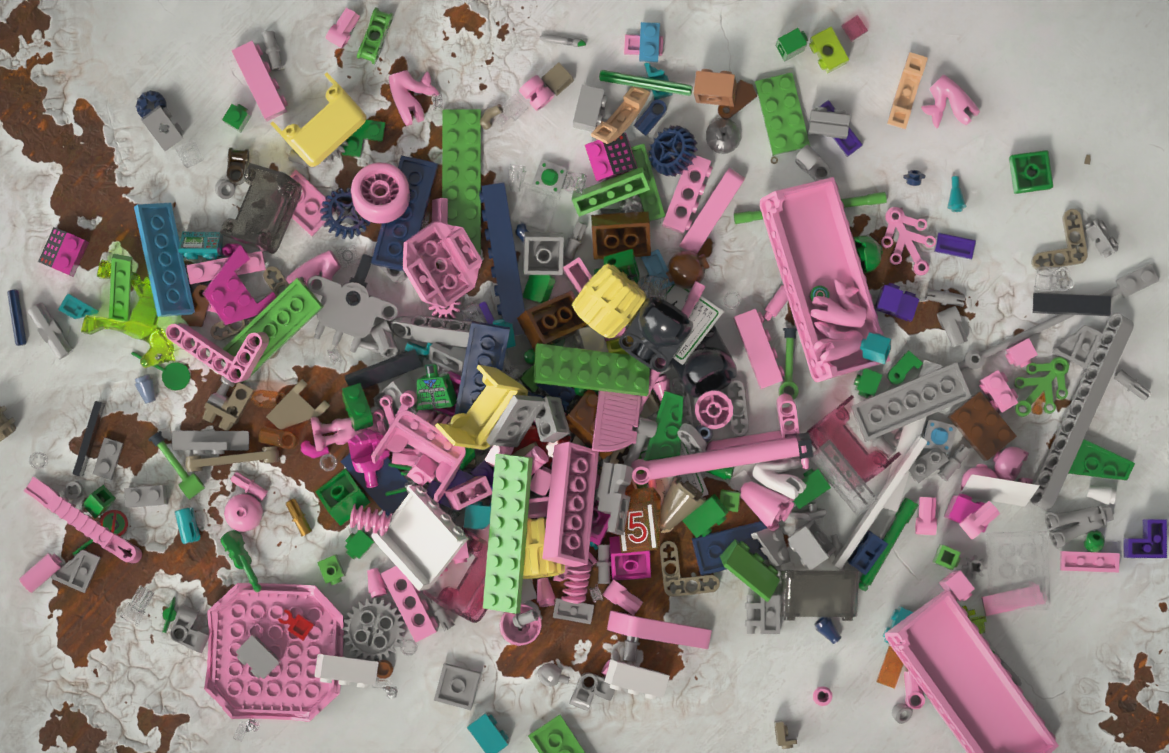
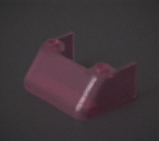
M851 395L814 424L807 432H809L813 447L845 486L851 490H857L885 470L901 453L897 452L889 459L879 451H873L868 454L845 426L850 419V415L844 406L854 398Z
M462 526L461 529L473 538L469 545V551L476 556L457 589L450 586L445 587L438 597L426 590L422 593L440 606L472 623H477L488 610L483 608L488 541Z

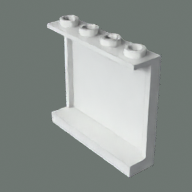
M420 485L407 487L410 493L392 515L389 529L384 536H381L380 530H378L376 534H372L370 537L420 591L431 588L468 538L464 535V531L453 523L451 517L443 512L439 504L427 494L426 489Z

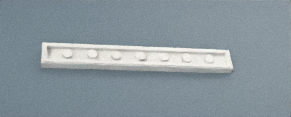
M924 360L918 378L941 369L943 365ZM927 417L903 426L886 483L917 437H921ZM909 471L883 508L895 512L898 511Z
M917 437L832 562L835 567L842 569L927 444L925 439Z

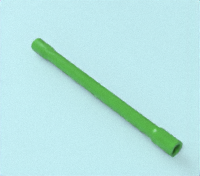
M885 192L841 199L844 208L887 203ZM761 210L734 213L735 224L763 220Z

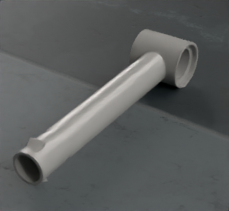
M639 416L638 427H632V431L637 432L636 444H631L623 465L631 467V464L638 460L646 438H652L656 433V421Z

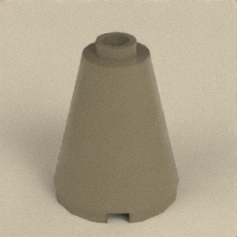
M676 476L673 479L656 515V524L662 530H671L706 501V497L701 498L703 495L701 491L688 481L685 483L680 481L682 479L680 476Z

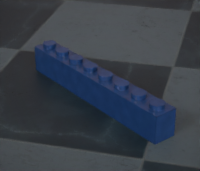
M505 183L482 186V191H479L480 202L485 204V210H482L483 221L488 223V229H485L486 240L491 242L488 253L489 259L494 261L491 272L492 278L497 280V285H494L495 297L499 296L500 304H497L498 316L502 315L505 322L513 324L514 337L524 336L525 333L517 320L525 311Z

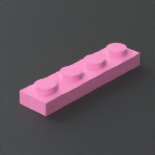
M263 251L247 254L250 260L237 268L235 273L242 275L266 270ZM228 258L186 265L190 284L213 280Z

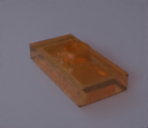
M888 646L876 682L895 689L903 662L891 646Z

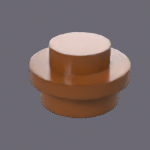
M384 659L379 660L377 677L380 679L390 677L393 673L391 662Z

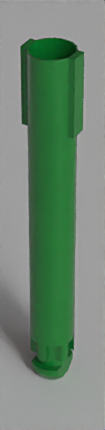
M908 498L904 499L895 514L893 523L883 538L888 545L867 575L862 574L861 581L857 584L859 589L867 591L868 586H871L905 525L909 523L919 505Z

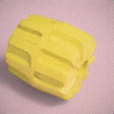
M606 264L585 284L573 301L572 306L578 316L592 329L604 337L613 338L634 318L647 297L635 281L627 278V274L620 272L613 265Z
M528 518L523 579L551 577L565 572L564 564L542 559L547 518Z

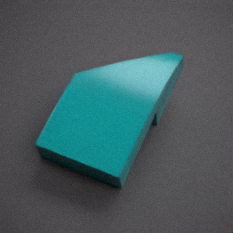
M644 63L648 78L669 81L665 71L658 70L650 66L649 63ZM652 90L654 100L673 95V93Z
M68 293L58 308L59 311L73 319L98 314L99 312Z
M409 341L405 351L416 349L418 354L429 355L430 346L433 343H428L427 347H423Z

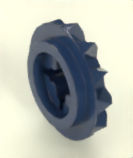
M149 90L143 92L137 98L136 109L142 118L152 111L150 108L146 109L148 106L147 99L152 103L156 102L154 108L159 105L162 109L167 108L166 100L159 92Z

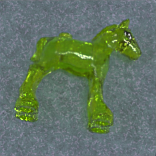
M103 259L99 264L97 272L99 279H111V263ZM132 272L131 285L136 291L139 301L133 309L129 321L86 315L84 318L81 333L92 335L103 329H110L124 333L133 339L147 342L150 348L140 359V364L144 368L175 361L173 342L167 338L164 330L157 325L159 317L157 316L149 276H146L142 281L137 273Z

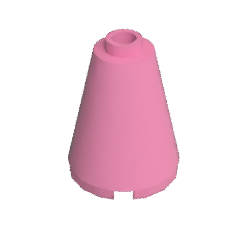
M745 483L740 489V497L771 531H775L780 527L778 523L781 520L786 521L794 507L792 502L794 499L757 483Z

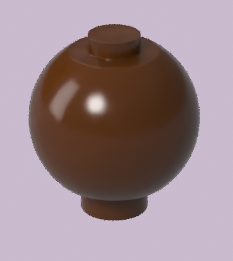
M684 250L672 256L668 263L669 271L666 274L670 283L674 282L677 287L690 289L695 281L698 283L702 282L705 270L710 267L704 254L699 256L693 251Z

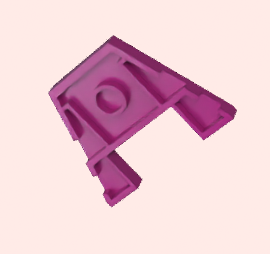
M241 245L235 248L230 258L227 259L219 273L216 274L203 292L225 325L259 315L276 298L274 292H271L256 303L235 273L237 268L250 260Z

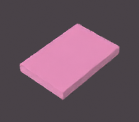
M297 170L270 197L312 237L326 222L320 219L324 215L320 213L321 208H324L321 204L323 201H326V197ZM332 207V215L335 213V211H334L335 209H334L333 207Z

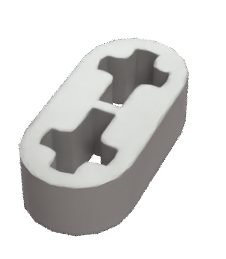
M684 423L681 425L677 434L692 453L704 452L707 443L699 432L690 424Z

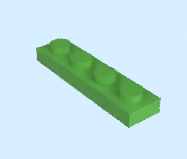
M645 144L633 146L631 149L637 167L644 166L651 183L650 190L639 194L643 211H649L650 222L665 218Z
M113 254L109 301V320L121 323H128L133 257Z

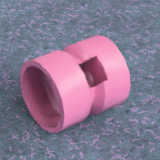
M538 75L528 80L519 90L525 99H530V104L536 111L543 108L555 96L549 87H544V82Z

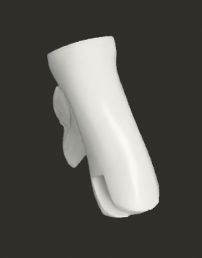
M791 457L782 459V462H760L753 469V477L757 481L791 499L797 498L798 493H803L806 489V484L800 478L781 474L790 469L802 467L800 459H793Z

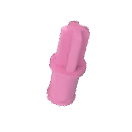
M239 472L234 473L231 481L243 488L245 493L249 492L261 501L264 500L268 493V490L256 484L255 480L251 481Z

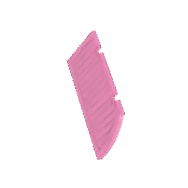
M599 391L592 451H616L632 443L636 444L637 432L632 431V427H638L642 396Z

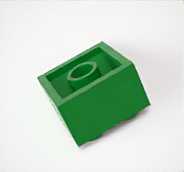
M346 468L315 491L328 513L340 526L350 519L354 504L356 510H358L361 505L365 508L371 503Z

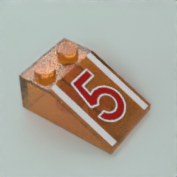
M654 487L625 490V495L630 497L624 535H619L621 552L631 553L659 550L661 496Z

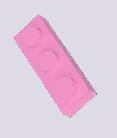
M1060 551V570L1119 573L1120 553Z

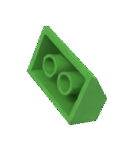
M735 539L720 556L723 566L768 602L780 582L779 571L772 565L768 567L763 563L765 560L758 553L752 554L749 551L750 547L743 541L739 543Z

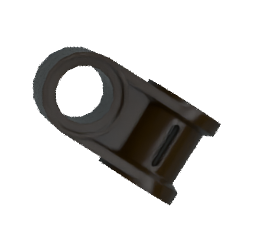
M229 147L227 178L234 185H241L246 180L249 149L244 151L234 150L232 147ZM235 171L241 172L240 178L232 179V174Z

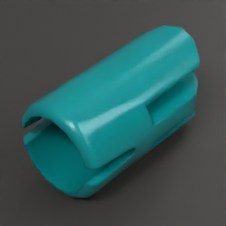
M193 507L175 511L182 543L187 544L199 541L201 537Z

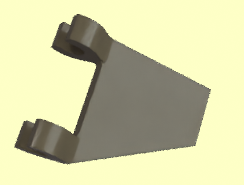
M303 379L266 416L280 430L309 420L311 417L320 416L330 406L325 400L316 409L309 405L299 395L307 385Z

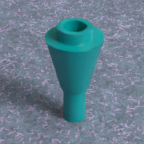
M959 176L951 177L952 189L947 208L951 209L952 212H961L967 206L960 188Z

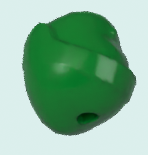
M1091 531L1086 536L1084 546L1088 551L1099 552L1104 547L1105 538L1100 531Z

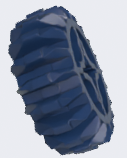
M670 125L669 129L664 127L663 133L658 132V137L653 138L654 143L649 144L652 150L648 151L649 155H651L649 160L652 163V167L658 173L668 177L670 175L672 177H676L677 174L682 175L683 170L689 171L688 165H694L692 159L697 158L694 153L698 151L696 147L698 143L694 139V135L688 129L678 125L676 127Z
M340 188L338 193L332 191L331 196H326V201H323L321 204L324 208L320 210V213L324 215L320 219L326 221L323 225L324 227H330L329 233L335 231V237L342 234V239H345L347 235L350 239H353L354 234L359 237L361 232L366 231V226L370 225V221L364 219L361 215L360 220L357 218L349 188L346 189L345 193ZM338 201H349L351 203L344 204L342 202L339 203ZM332 207L338 216L336 221L332 216ZM351 209L349 214L341 219L343 213ZM342 223H348V224L353 225V226H351V227H346V226H342L341 224H342Z

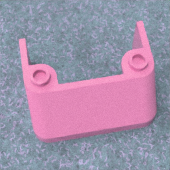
M403 411L398 414L371 455L372 462L376 464L386 448L394 453L404 450L407 444L440 463L436 469V478L442 484L434 494V501L438 503L454 479L465 457V447L454 446L438 428L410 411Z

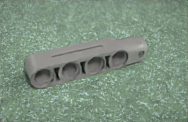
M398 316L391 323L392 331L399 338L466 348L471 322L428 316Z

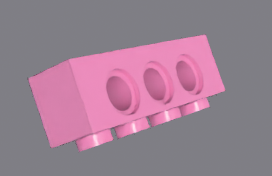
M697 155V158L692 159L694 165H688L689 171L683 170L662 224L663 227L681 234L685 230L689 231L693 221L689 219L692 212L696 213L699 202L696 201L698 194H703L706 187L703 181L705 177L709 178L713 168L710 166V160ZM692 172L699 173L700 180H691L690 174ZM691 190L694 196L691 199H686L683 196V192ZM679 207L686 209L687 214L684 217L676 214V210Z
M397 566L381 573L415 642L436 633V628L439 627L434 616L430 617L427 612L430 608L425 599L421 600L418 594L421 590L419 591ZM399 579L406 580L407 588L405 590H400L397 587ZM408 596L416 599L414 607L407 606L406 598ZM416 614L424 615L425 621L423 624L415 622L414 617Z

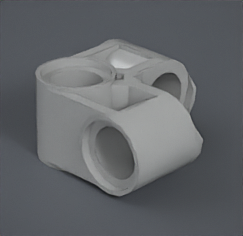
M808 144L796 155V164L815 181L830 177V168ZM819 169H824L827 176L821 178L816 172Z
M182 604L176 614L170 631V637L173 641L202 653L209 635L193 629L194 622L200 611ZM179 628L183 629L185 633L182 639H178L175 635L176 630Z
M586 672L580 677L569 704L588 711L594 694L611 701L615 689L610 688V684L605 682V677ZM588 676L594 679L593 685L589 687L583 684L584 679Z

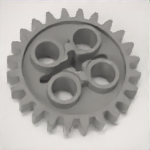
M376 598L373 599V603L366 599V605H363L361 601L358 602L359 608L353 606L354 613H347L350 620H344L348 624L347 627L342 628V630L348 631V634L343 636V638H349L346 645L352 644L353 647L350 651L358 650L356 656L364 654V660L367 659L368 655L371 656V661H374L375 656L382 660V654L387 658L390 657L388 651L390 650L395 653L394 646L400 647L401 644L398 640L404 639L400 633L405 632V629L400 628V625H403L405 621L398 620L402 616L401 614H395L398 608L396 607L391 610V603L385 606L384 599L379 604ZM365 612L372 614L373 619L370 623H366L363 620ZM377 613H380V618L376 626V629H378L379 632L374 633L371 646H368V641L372 633V631L369 630V627L374 626ZM383 618L390 619L391 626L389 628L382 627L381 620ZM359 631H364L367 634L365 641L358 640L357 633ZM378 636H382L385 639L383 647H379L375 643V639Z

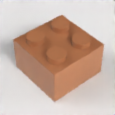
M710 69L696 71L694 86L696 103L734 107L737 82L732 72L721 71L720 73H714Z

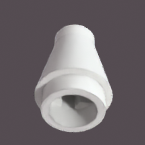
M1089 486L1087 497L1107 505L1109 503L1114 504L1117 489H1113V486Z

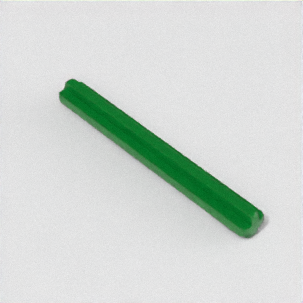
M601 70L599 74V80L604 82L691 96L693 91L692 85L607 70Z

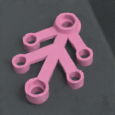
M898 207L890 208L885 215L888 227L885 237L881 240V245L884 248L892 246V236L895 228H897L899 237L894 253L890 256V262L893 265H898L902 261L901 254L905 244L915 263L913 265L914 273L919 276L925 275L929 271V264L921 259L912 241L922 243L926 247L931 248L936 244V239L933 236L926 237L907 231L904 224L915 226L917 230L923 231L927 227L926 220L907 217L904 215L903 210ZM893 213L898 214L899 218L897 220L892 218ZM922 221L924 228H919L918 222ZM928 238L933 240L932 245L927 244L926 240ZM884 239H889L890 245H885ZM893 256H898L899 261L894 262L892 260ZM919 264L925 266L924 271L918 269Z
M407 390L401 395L400 402L402 405L396 416L391 406L393 398L390 395H384L380 399V404L384 411L378 409L372 416L373 420L376 421L379 432L383 436L387 432L383 421L385 416L389 426H391L399 413L408 411L417 402V395L414 391Z

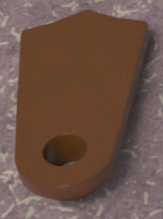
M740 80L737 83L734 107L719 105V116L729 119L757 97L753 84ZM728 108L730 112L724 113L723 109Z
M207 285L197 286L192 294L195 313L181 315V318L189 326L203 327L209 301L202 295L201 291H205L208 287Z

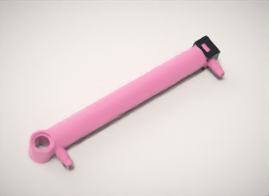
M809 432L795 434L794 438L650 461L638 459L631 464L633 468L632 479L637 484L648 482L650 493L655 494L657 492L656 479L799 456L803 469L807 470L809 468V458L813 457L812 442ZM638 470H645L643 474L636 473Z

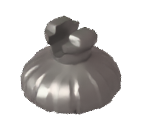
M716 119L707 128L706 142L716 153L728 154L734 151L741 141L740 129L730 119Z

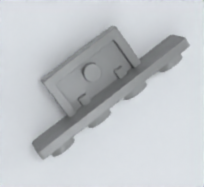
M173 431L172 450H193V454H205V450H213V454H224V450H249V432Z

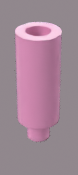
M781 285L764 309L766 313L763 318L768 322L772 316L776 318L788 301L784 285Z

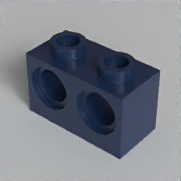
M868 529L847 562L864 575H867L888 543Z

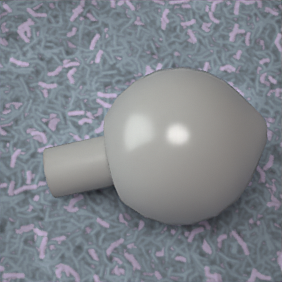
M553 663L544 664L537 671L540 682L545 686H555L558 682L568 684L570 677L562 675L561 669Z

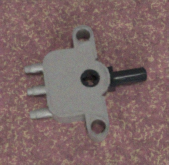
M363 254L354 278L350 277L349 282L343 285L317 275L309 278L307 282L309 290L322 296L320 303L324 306L317 313L319 322L314 338L319 340L325 326L336 330L332 342L334 346H338L343 333L353 336L354 339L350 351L355 353L361 339L370 333L376 316L389 321L396 318L398 310L395 305L369 295L366 290L368 283L365 280L372 264V256ZM314 279H319L322 283L321 287L317 290L311 287V282ZM355 293L357 301L353 300L352 303H349L348 295ZM387 306L393 308V314L389 317L383 313L384 308Z

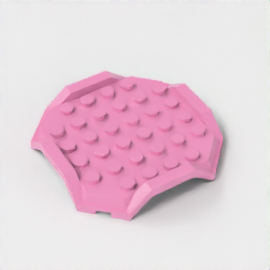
M237 583L207 611L209 638L205 691L217 701L231 719H279L310 722L341 691L339 680L325 683L320 682L321 678L314 676L318 654L343 657L344 630L342 628H344V617L342 613L315 585L258 583L262 588L260 592H255L252 584ZM285 609L290 610L293 617L296 618L300 614L315 624L304 641L288 631L289 624H281L278 621L280 617L283 620L288 619V614L284 612ZM253 634L282 661L265 679L261 677L258 679L251 672L252 668L248 664L244 665L237 658L238 654L236 651Z

